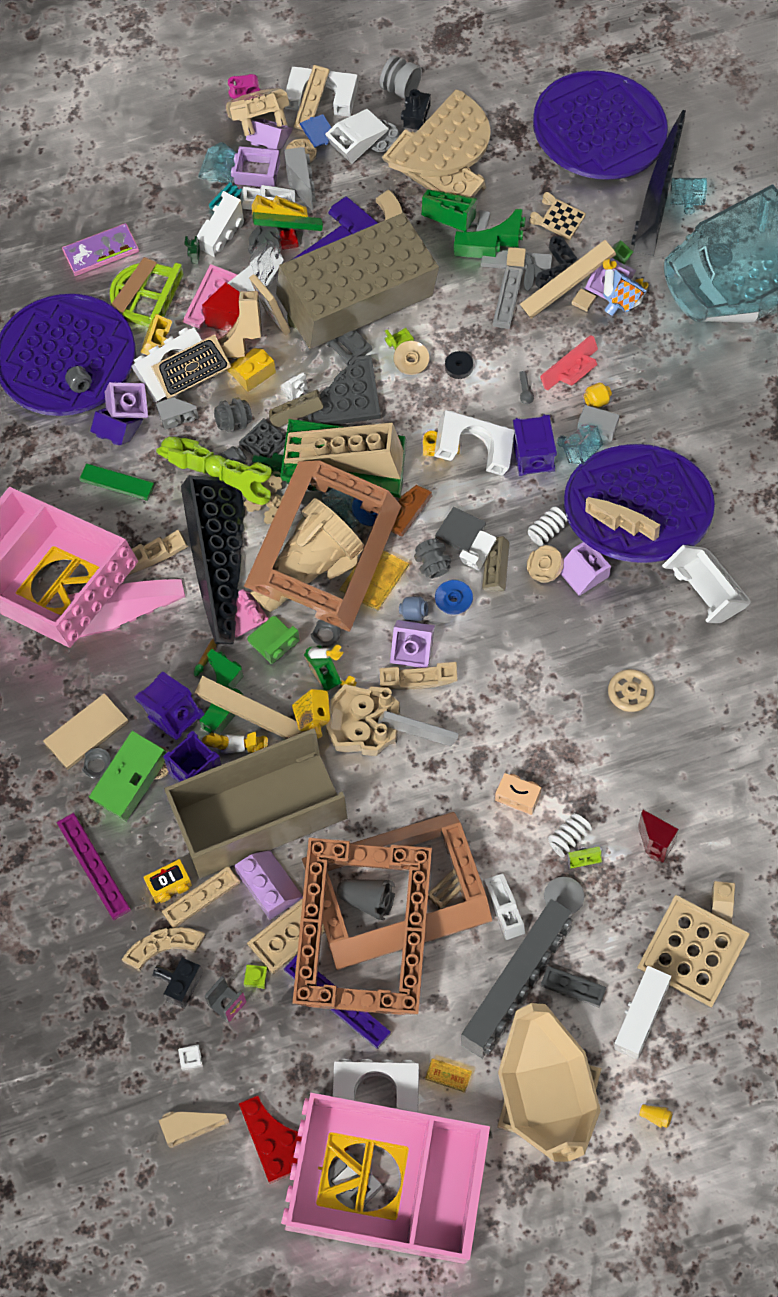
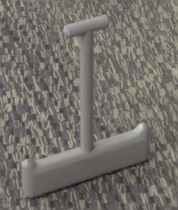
M479 210L478 223L472 222L471 224L472 226H477L476 231L486 230L490 217L489 211Z

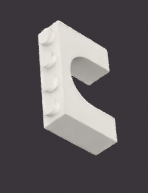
M292 67L286 88L290 105L286 106L285 109L299 110L312 69ZM330 71L325 87L332 89L336 93L333 102L334 115L350 117L358 88L357 74Z
M186 327L178 332L180 336L174 339L171 336L163 341L165 345L161 348L158 345L149 350L150 354L144 357L141 355L134 359L135 364L131 367L141 383H145V389L154 403L166 395L151 366L161 362L162 357L167 352H180L202 341L194 327L191 329Z
M445 410L439 420L434 456L452 461L458 452L460 436L464 434L475 435L486 444L488 449L486 471L503 476L510 466L514 430L506 426L492 424L489 421L478 420L472 416H464L454 411Z
M340 1059L339 1062H334L333 1097L355 1101L356 1090L362 1081L372 1076H381L391 1081L396 1088V1109L418 1113L419 1063H415L413 1060H403L402 1063H394L393 1060H381V1063L370 1059H362L360 1062Z

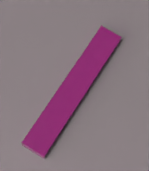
M74 812L56 822L113 921L130 912L129 905Z

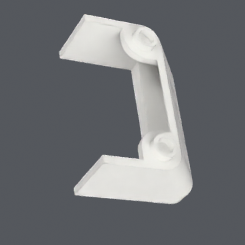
M682 545L662 565L665 569H673L675 571L674 575L680 581H689L710 607L707 610V623H722L744 610L751 603L750 599L726 569L706 548Z

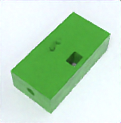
M131 731L89 798L94 803L127 822L164 765L163 756L167 752L146 738Z

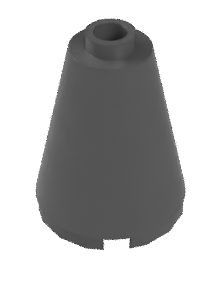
M344 879L337 886V894L341 900L378 920H385L383 916L385 914L389 915L393 906L395 893L392 892V887H395V884L390 880Z

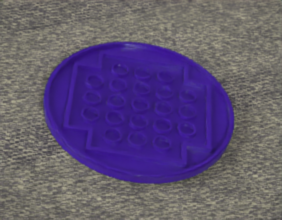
M581 71L557 79L541 93L533 114L534 133L544 152L561 167L575 174L594 179H620L645 170L659 157L668 133L666 115L655 96L636 81L620 74L606 71Z
M59 294L37 300L25 306L11 317L0 332V385L5 393L17 404L39 414L67 416L94 409L106 402L105 390L109 382L126 383L132 372L131 366L135 363L134 359L136 356V346L132 330L127 320L117 309L105 301L92 296ZM75 366L84 367L92 380L91 386L81 393L72 391L65 379L67 371Z
M645 444L614 446L591 455L573 471L567 482L564 494V510L568 523L585 544L608 557L637 563L667 560L682 545L695 546L709 530L715 509L712 487L706 476L694 463L671 450ZM591 497L608 501L648 517L660 524L659 537L653 541L640 532L634 536L620 526L614 531L585 512L586 499Z

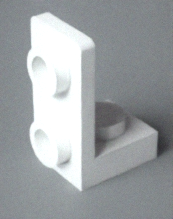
M304 372L292 377L281 385V390L290 400L308 393Z
M479 531L469 552L462 550L459 556L463 564L480 571L497 540L496 537L484 531Z

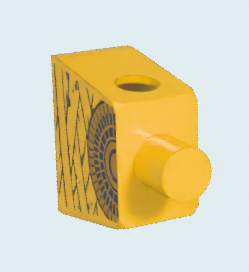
M311 689L292 704L299 730L306 732L314 728L317 739L322 737L321 728L330 721L328 691Z

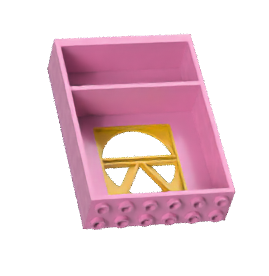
M9 487L0 497V614L71 648L86 627L90 625V622L97 613L101 611L108 599L112 597L115 590L123 583L126 576L134 569L138 560L126 539ZM58 560H72L41 600L37 602L33 598L31 591L35 575L49 563ZM79 564H82L89 574L88 576L69 578ZM87 583L71 602L63 585ZM58 592L64 606L60 608L46 607Z
M310 1093L309 1098H305L302 1115L306 1116L305 1120H301L298 1136L302 1138L301 1142L297 1141L294 1158L298 1159L297 1164L293 1163L291 1168L290 1180L294 1181L293 1186L289 1185L285 1202H289V1208H284L281 1224H285L284 1230L456 1263H467L471 1256L490 1126ZM365 1143L362 1166L347 1154L344 1148L353 1144ZM374 1145L386 1150L395 1159L400 1170L401 1183L396 1197L388 1205L375 1211L363 1212ZM337 1156L360 1177L331 1187L328 1181V1170L331 1161ZM358 1187L354 1209L343 1205L336 1198L337 1194Z

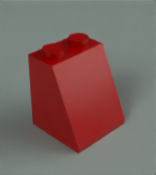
M225 282L202 304L205 325L209 328L229 332L236 323L240 313V292Z

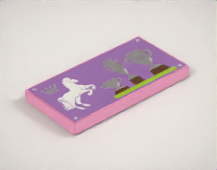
M126 223L62 247L74 276L139 252L138 246Z

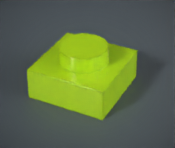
M246 965L244 987L265 989L267 966Z

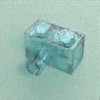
M672 178L670 205H684V213L688 215V209L690 215L695 212L694 205H705L707 178Z
M583 424L571 436L560 435L557 439V444L559 447L564 448L568 463L584 464L603 445L598 426Z
M331 489L322 495V502L345 521L351 529L355 528L359 521L352 514V496L336 489Z

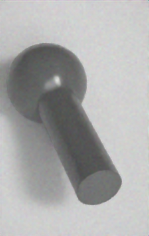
M520 371L519 375L522 386L520 400L524 404H530L534 401V394L529 390L526 371Z

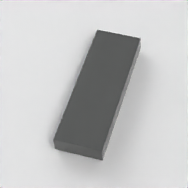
M547 966L541 982V987L598 1008L606 991L605 986Z

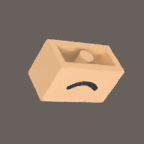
M504 773L495 793V801L532 815L541 796L542 787H539L533 781L521 780L515 774L509 775Z

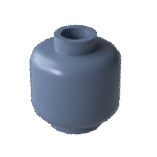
M420 596L405 597L399 605V613L403 615L406 621H421L428 615V603Z

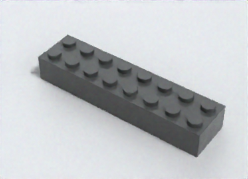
M550 899L462 1032L461 1046L482 1059L485 1054L489 1055L492 1052L496 1037L500 1038L506 1030L507 1020L511 1021L514 1018L519 1002L523 1004L529 994L527 991L530 985L532 987L535 986L540 977L538 976L540 970H545L548 966L551 953L558 951L562 936L566 937L569 934L573 922L571 910Z

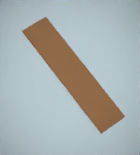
M144 257L111 306L123 313L157 262Z

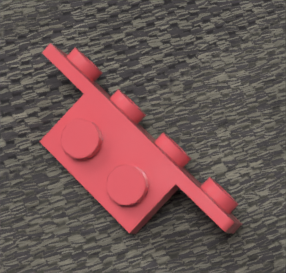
M590 335L540 376L545 390H549L559 381L572 386L597 366L596 359L590 357L598 350L594 336Z

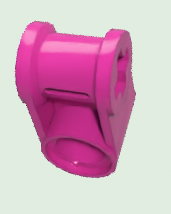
M254 74L232 76L228 79V86L230 87L228 94L233 99L260 91L258 77Z

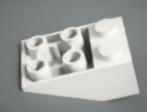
M365 109L337 122L325 135L330 144L352 164L383 136L389 128L368 109Z

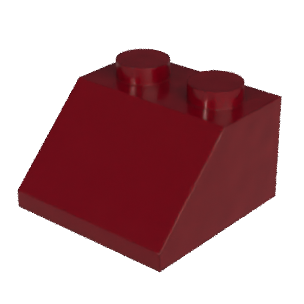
M642 810L638 829L645 852L651 859L664 863L676 842L679 829Z

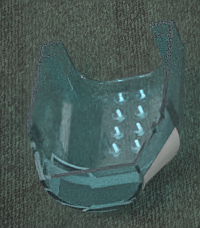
M773 184L700 222L695 227L694 232L691 235L688 234L685 241L665 258L664 274L668 288L677 305L690 319L697 322L753 323L778 309V189Z

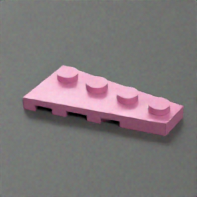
M210 264L183 319V323L200 329L205 323L202 304L225 282L228 283L237 274Z

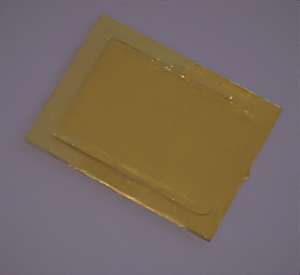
M383 550L362 604L379 611L408 568L409 563ZM356 566L340 587V592L345 594Z

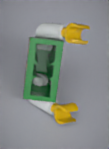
M321 645L307 648L304 654L311 672L324 691H329L334 687H341L344 684L351 686L357 684L352 676H348L345 681L340 678L332 659L338 660L344 654V652L339 651L341 649L340 645H335L332 650L322 648Z

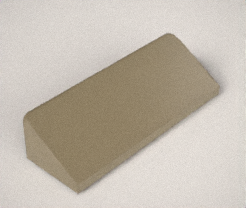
M318 389L270 409L269 419L272 425L279 428L288 424V419L297 420L323 409Z
M504 536L496 537L497 540L485 560L483 590H506L509 541Z

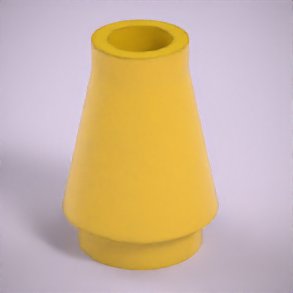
M646 1104L642 1105L639 1116L644 1117L660 1128H668L673 1112L669 1111L666 1107Z

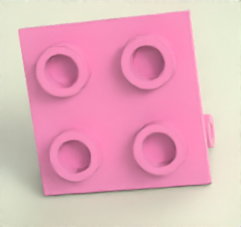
M244 589L238 592L239 596L236 600L235 638L268 620L259 603L250 594L251 591L248 592Z

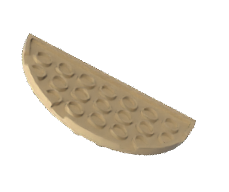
M456 89L389 161L388 167L404 173H409V171L421 173V176L450 175L457 173L459 169L464 167H471L481 159L488 148L490 124L486 114L473 99Z

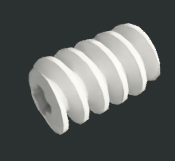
M552 507L544 516L535 521L534 525L529 526L527 532L533 542L538 546H543V541L548 542V536L553 538L554 532L559 533V527L563 529L565 527L564 522L568 520L559 508Z
M574 813L571 815V819H567L565 824H561L559 829L554 831V835L548 837V840L553 850L563 858L565 857L563 850L570 852L571 850L568 845L575 847L574 839L581 842L580 834L586 837L587 832L585 829L592 831V827L586 819Z

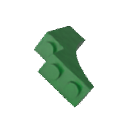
M515 209L508 219L490 229L476 232L456 231L454 256L482 258V256L496 257V252H500L501 246L519 247L520 240L523 241L524 230L521 229L525 227L526 217H523V209Z
M211 649L207 653V657L215 671L216 683L243 695L240 690L235 688L244 677L242 666L236 661L231 662L222 652H216ZM211 703L199 722L201 728L209 734L216 733L220 735L235 717V714Z

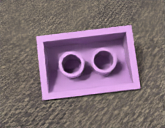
M270 850L251 854L235 864L238 876L269 920L303 898Z

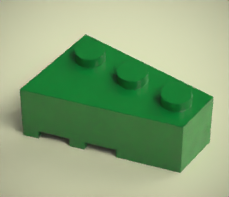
M427 189L422 196L421 215L466 232L476 218L477 199Z

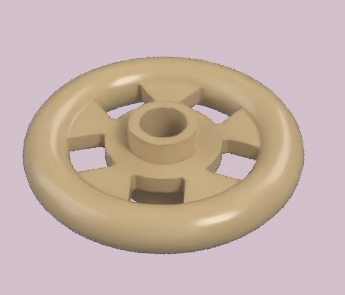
M622 670L612 677L608 685L610 700L617 708L623 711H641L654 698L655 690L651 679L645 673L638 670ZM635 677L640 679L641 683L638 684L637 682H634L632 680ZM624 678L627 682L621 686L618 682ZM632 687L635 691L631 692L628 688ZM641 689L647 690L646 696L640 695ZM619 691H621L622 695L624 696L621 699H619L616 694ZM637 699V704H629V700Z

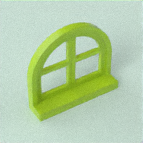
M139 263L125 268L114 278L109 293L111 304L125 285L124 282L130 278ZM175 263L173 268L156 264L136 293L130 310L125 309L123 313L120 312L128 322L149 327L156 314L165 317L184 275L182 264ZM152 273L168 277L161 294L145 290V286ZM141 296L158 300L150 317L133 313Z

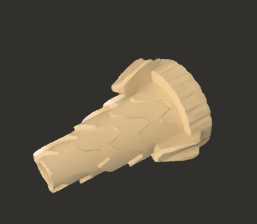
M314 498L301 511L303 517L297 524L293 536L278 555L273 570L306 584L312 582L325 571H327V578L332 580L334 577L340 576L357 565V556L363 551L364 545L337 514L320 500ZM253 590L250 592L254 599L269 612L277 609L288 599L281 596L278 602Z

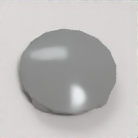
M380 120L389 130L370 148L376 152H385L399 137V130L394 124Z
M555 878L545 888L544 899L546 905L550 899H553L571 910L572 914L583 906L585 896L583 888L572 878Z

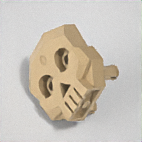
M281 88L260 90L227 102L226 111L231 120L242 122L244 136L255 133L251 118L254 116L274 112L277 127L287 125L283 109L290 104L287 92Z
M344 684L329 701L330 721L326 724V731L336 751H361L362 755L377 756L387 746L396 744L398 730L386 727L382 723L378 724L379 717L384 711L400 715V702L391 695L392 691L389 688L370 687L367 690ZM361 705L366 706L364 709L360 708ZM360 731L362 734L356 735V732Z

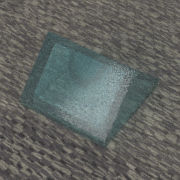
M223 142L209 148L198 177L206 180L232 183L231 169L232 166L235 167L234 155L236 152Z

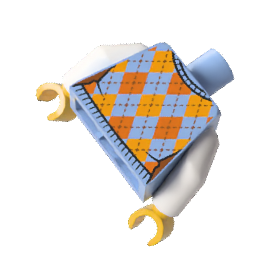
M606 259L603 261V268L606 269L603 296L609 301L605 311L613 316L618 308L628 312L630 309L640 305L644 294L647 292L645 289L648 288L649 284L643 282V278L633 281L619 271L612 270L617 266L616 261L610 262V259Z

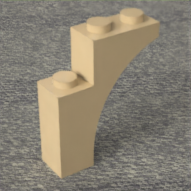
M240 291V313L238 319L227 334L217 339L226 357H245V338H261L262 325L258 291Z

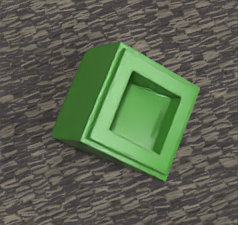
M621 240L612 247L616 252V255L612 258L623 264L627 262L633 253Z

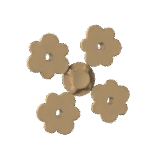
M271 475L267 481L262 482L264 487L270 490L271 500L266 504L270 509L264 513V522L266 524L272 523L282 500L275 493L277 490L282 489L283 481L281 477H275L274 475ZM248 500L244 502L248 512L259 511L261 506H263Z

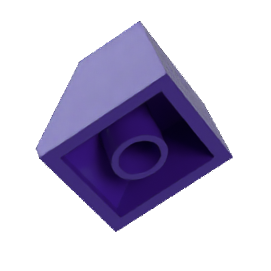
M104 408L95 411L90 432L95 433L99 438L111 440L115 445H123L131 441L143 418L111 417L108 410Z

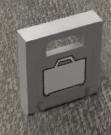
M347 1150L346 1153L362 1166L359 1160ZM340 1158L328 1170V1181L331 1187L360 1177ZM371 1173L369 1174L367 1185L370 1191L366 1193L364 1206L383 1188L382 1184ZM358 1187L336 1195V1198L343 1205L354 1209L355 1204L350 1199L358 1192Z

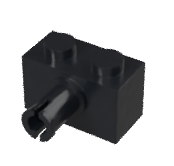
M417 89L410 91L409 97H406L405 100L406 108L401 113L404 128L419 130L426 122L431 106V94L420 92Z
M183 957L174 971L158 964L155 967L157 971L154 970L152 976L168 982V986L163 993L166 1001L185 1009L203 974L201 966Z

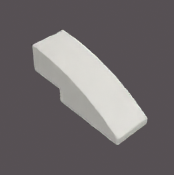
M261 185L260 189L243 187L240 194L242 209L252 210L251 205L257 195L272 201L275 196H279L295 203V190Z
M504 874L485 879L484 882L505 939L508 940L525 934L524 923L517 910L516 902Z

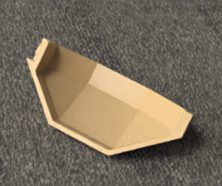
M531 1003L515 1013L498 1075L512 1131L554 1162H569L585 1155L601 1109L586 1052L546 1004Z

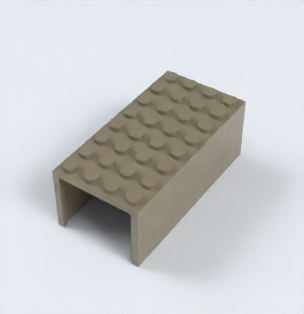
M401 213L280 264L276 295L309 349H312L352 330L354 331L432 297L439 266L405 213Z
M314 728L164 788L172 813L199 879L221 871L227 866H233L251 854L275 849L348 819L345 796L343 792L337 795L320 757L317 734Z

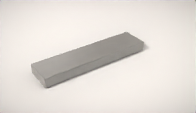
M500 250V252H496V257L482 256L481 267L506 269V266H508V251ZM528 253L533 263L542 271L551 268L552 254ZM524 262V267H521V266H511V267L523 268V270H526L527 265H526V262Z
M506 266L493 319V327L510 329L522 280L523 268Z
M384 711L378 720V724H385L386 727L448 746H452L458 739L457 732L388 711Z

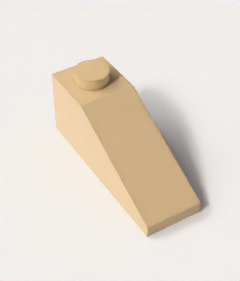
M714 881L711 892L710 913L732 924L735 883ZM719 937L715 941L716 946L719 948H725L728 945V941L724 937Z
M169 1112L163 1115L162 1119L158 1120L170 1148L229 1123L226 1114Z

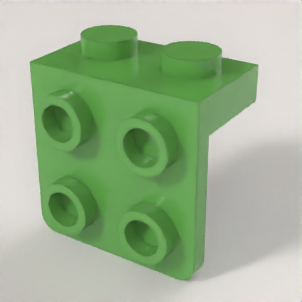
M272 616L249 635L247 640L272 665L300 641L299 632L294 626L289 629L276 616Z

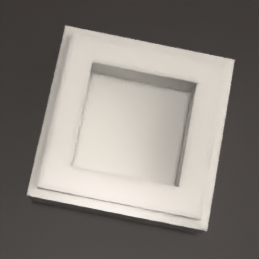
M199 1045L178 1049L182 1071L203 1067Z

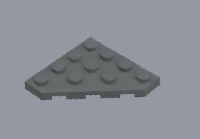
M371 355L357 356L350 360L349 365L340 371L332 384L321 392L323 409L307 415L308 422L336 425L381 419Z

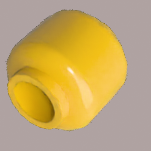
M601 382L587 387L583 394L587 406L594 408L607 405L610 402V396H612L609 386H605Z

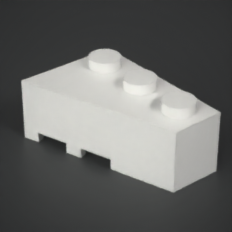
M224 191L221 195L223 199L219 206L215 205L213 208L215 213L212 218L205 221L197 235L200 250L213 257L223 250L224 245L233 238L234 233L244 223L241 200Z

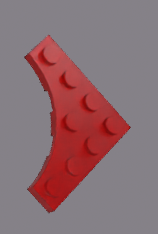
M259 1096L239 1103L269 1184L290 1176L293 1163L297 1164L298 1159L294 1158L297 1141L301 1142L302 1138L298 1136V1131L284 1126L273 1118L265 1109Z

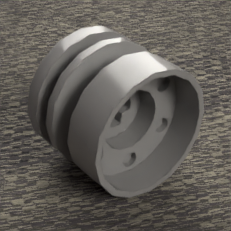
M393 55L386 62L382 70L380 87L383 90H388L390 93L395 92L397 96L406 99V97H409L411 90L418 88L422 69L419 65L412 62L407 63L405 59H400V57Z

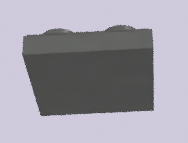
M263 418L239 441V445L253 456L258 455L272 458L273 453H279L285 447L286 435Z
M453 506L437 531L435 538L461 551L469 552L479 531H483L486 522Z

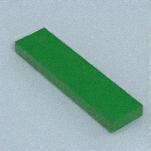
M253 212L252 216L254 225L323 230L321 218Z
M87 463L79 478L80 482L145 501L149 500L155 487L153 482Z

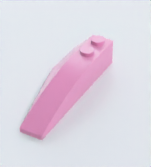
M151 580L120 584L79 638L115 630L128 621L133 622L137 620L136 618L143 614L148 615L154 612V609L158 607H165L184 598L185 593L182 580ZM79 593L68 595L71 602Z

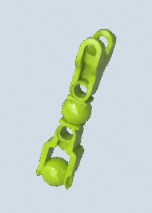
M174 436L166 437L161 442V446L156 449L159 455L181 469L188 468L204 474L208 473L211 477H219V480L239 489L250 502L264 505L271 500L270 490L261 484L271 477V468L257 462L248 466L231 459L226 460L223 456L214 455V452H210L208 449L200 446L198 441Z

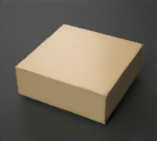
M508 247L507 265L524 267L526 249Z
M580 289L572 300V305L588 312L596 300V296Z

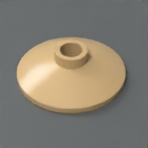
M406 341L396 348L393 357L394 364L404 374H419L426 369L429 363V353L421 343ZM412 358L414 362H409L408 359Z

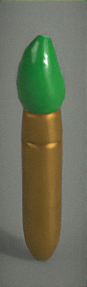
M214 638L210 641L199 663L195 666L194 677H197L204 670V666L208 662L207 653L211 649H215L217 644H215Z

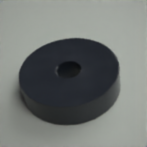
M452 352L445 359V371L454 379L466 378L473 371V359L466 352Z

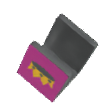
M223 976L219 978L205 995L208 1006L227 1022H230L246 1003L244 993L240 990L236 994L231 990ZM224 999H232L225 1009L222 1008L221 1003Z

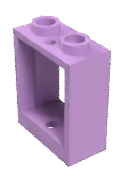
M239 146L238 153L234 155L235 167L232 166L231 177H234L235 184L275 187L280 166L279 150ZM244 161L269 163L268 173L242 172Z

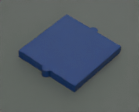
M323 114L300 122V126L314 148L329 143L325 134L332 127Z

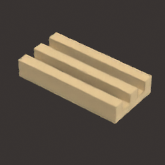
M452 869L428 893V899L432 900V903L437 905L439 909H443L460 893L459 884L440 902L459 883L458 878H456L436 898L434 897L456 874L455 869Z

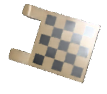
M545 192L542 203L551 205L543 218L538 213L532 212L529 222L533 225H540L570 240L585 218L586 213L556 199L549 192Z

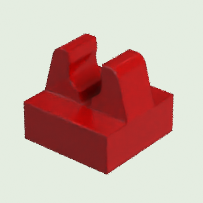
M295 229L279 232L282 250L299 247Z

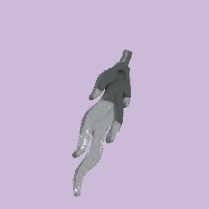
M258 225L249 237L248 251L252 254L250 264L254 271L253 274L257 277L260 275L259 264H263V272L259 280L267 288L266 281L274 269L271 253L274 249L275 258H279L281 246L277 239H280L281 236L276 227Z

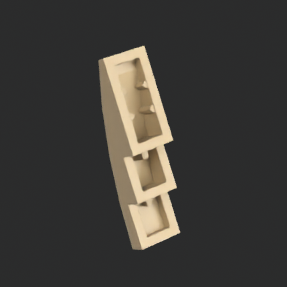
M591 497L586 499L585 512L614 531L620 526L634 536L640 532L653 541L659 537L660 524L648 517L608 501Z
M177 530L164 539L158 537L145 546L139 544L134 547L132 551L138 563L128 575L153 566L187 548L188 545L181 531Z

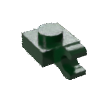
M185 236L184 244L188 247L187 255L191 257L192 264H199L200 245L198 237L195 236L194 239L189 240L188 236Z

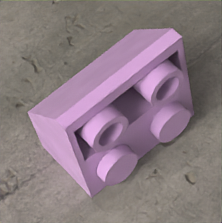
M582 542L574 547L564 558V565L560 574L580 596L607 579L610 575L611 566L598 551Z

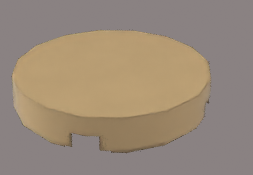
M549 545L538 547L539 549L530 554L527 560V570L534 580L547 583L555 580L560 575L564 559L555 547Z

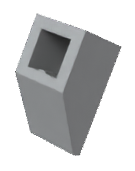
M172 397L156 403L157 411L165 430L199 418L195 405Z

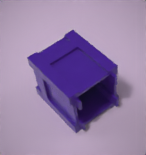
M543 414L542 417L513 419V447L519 476L541 472H555L554 459L557 451L550 415Z
M163 671L146 689L134 696L136 701L145 709L149 721L175 740L182 736L181 734L197 719L205 715L192 699L190 690Z
M193 730L171 752L168 751L163 756L169 775L178 782L222 765L219 755L215 751L212 752L201 742Z

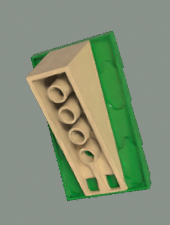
M288 419L280 477L282 481L289 483L299 461L319 460L388 490L393 497L401 498L407 440L405 436L397 435L393 423L340 427Z

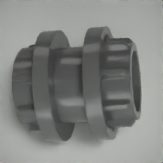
M239 397L233 398L230 405L226 400L220 401L219 406L214 408L215 422L220 430L232 432L235 425H238L239 429H245L247 424L252 421L251 408L248 402L241 400Z
M436 538L418 544L415 549L414 558L416 562L423 563L419 570L421 574H425L429 579L440 577L451 568L450 556L443 555V552L446 550L445 544L440 543Z

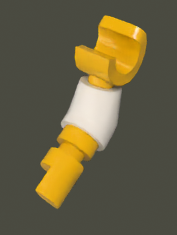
M256 732L247 734V738L240 735L210 733L201 740L206 746L220 749L221 752L228 754L244 752L246 748L248 753L251 754L268 747L267 736L256 737Z

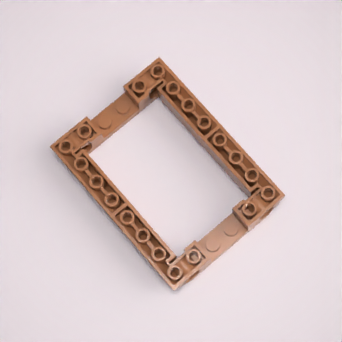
M319 460L299 461L244 587L278 602L281 596H284L316 610V618L350 632L401 505L388 490ZM309 484L325 493L328 487L350 495L363 501L361 509L378 514L343 599L273 570V566Z
M455 812L350 843L379 847H391V845L412 846L441 837L442 831L447 854L451 857L464 902L426 914L424 943L492 922L486 893L462 825ZM307 857L302 858L305 870ZM328 864V871L338 869L346 865ZM327 872L323 927L336 970L403 950L405 921L349 938Z
M309 838L293 1004L334 1010L392 1015H418L432 848L402 845L379 847L350 844V841ZM328 864L409 871L399 993H393L391 990L378 989V991L337 988V986L332 985L317 986Z

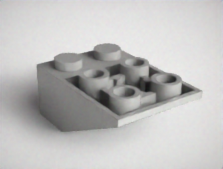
M304 147L286 149L284 154L288 184L310 210H313V202H316L315 192H312L315 191L310 165H307L310 164L309 154H305Z

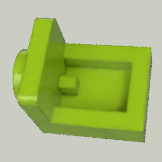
M407 328L394 335H391L388 329L384 331L387 336L384 338L389 348L393 347L394 350L403 342L414 341Z

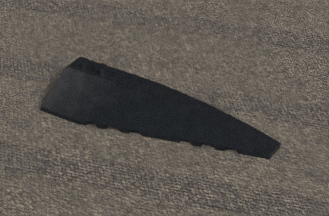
M682 110L655 164L647 188L640 221H636L634 231H637V234H633L631 245H634V253L651 256L655 254L686 110Z
M188 475L181 485L191 551L204 608L215 644H234L235 614L237 613L236 600L239 591L237 588L241 567L240 552L243 543V518L245 517L242 492L219 480V477Z

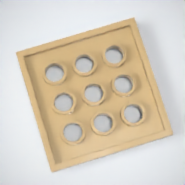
M675 895L637 968L645 972L647 966H650L670 975L671 982L669 986L712 1008L750 933ZM683 917L688 918L691 922L690 926L686 929L681 928L678 924V921ZM701 927L707 928L709 931L708 937H698L697 930ZM678 936L681 939V944L677 947L671 946L669 944L670 937ZM717 938H726L728 945L725 948L717 947L715 943ZM692 945L697 946L700 950L696 957L690 956L687 952V949ZM662 954L670 955L671 963L662 965L659 961ZM710 955L718 958V964L714 967L706 963V958ZM687 964L690 967V972L687 975H681L678 972L679 965ZM703 973L708 976L709 981L706 985L698 984L696 978L699 974Z

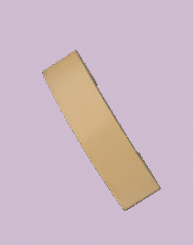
M456 662L437 663V667L399 670V667L380 668L381 688L399 690L425 689L458 681Z

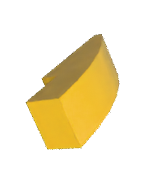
M257 195L251 205L252 215L253 212L308 217L307 207L279 196H275L272 201Z

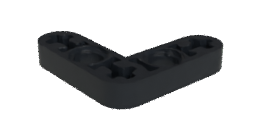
M553 236L548 247L559 265L537 274L535 283L539 288H542L556 277L555 273H562L571 264L578 261L569 245L560 236ZM567 255L570 259H563L561 256Z

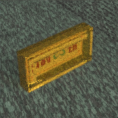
M432 1058L425 1080L466 1093L472 1071Z

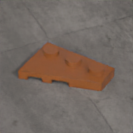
M415 485L403 494L398 501L401 508L391 532L403 537L433 496L432 492Z

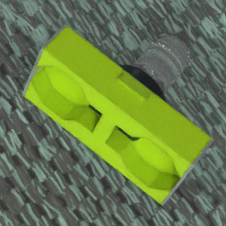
M577 841L578 851L567 853L570 869L602 862L600 846L587 849L583 841Z

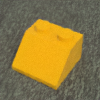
M253 348L245 354V357H240L230 364V368L226 369L247 392L276 373L274 360L263 349Z

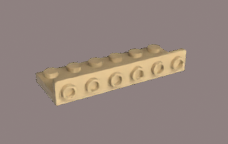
M405 129L382 156L383 160L389 164V161L415 132H409ZM467 167L459 169L457 173L444 176H421V173L402 172L429 190L474 198L480 189H486L485 179L480 174H474Z

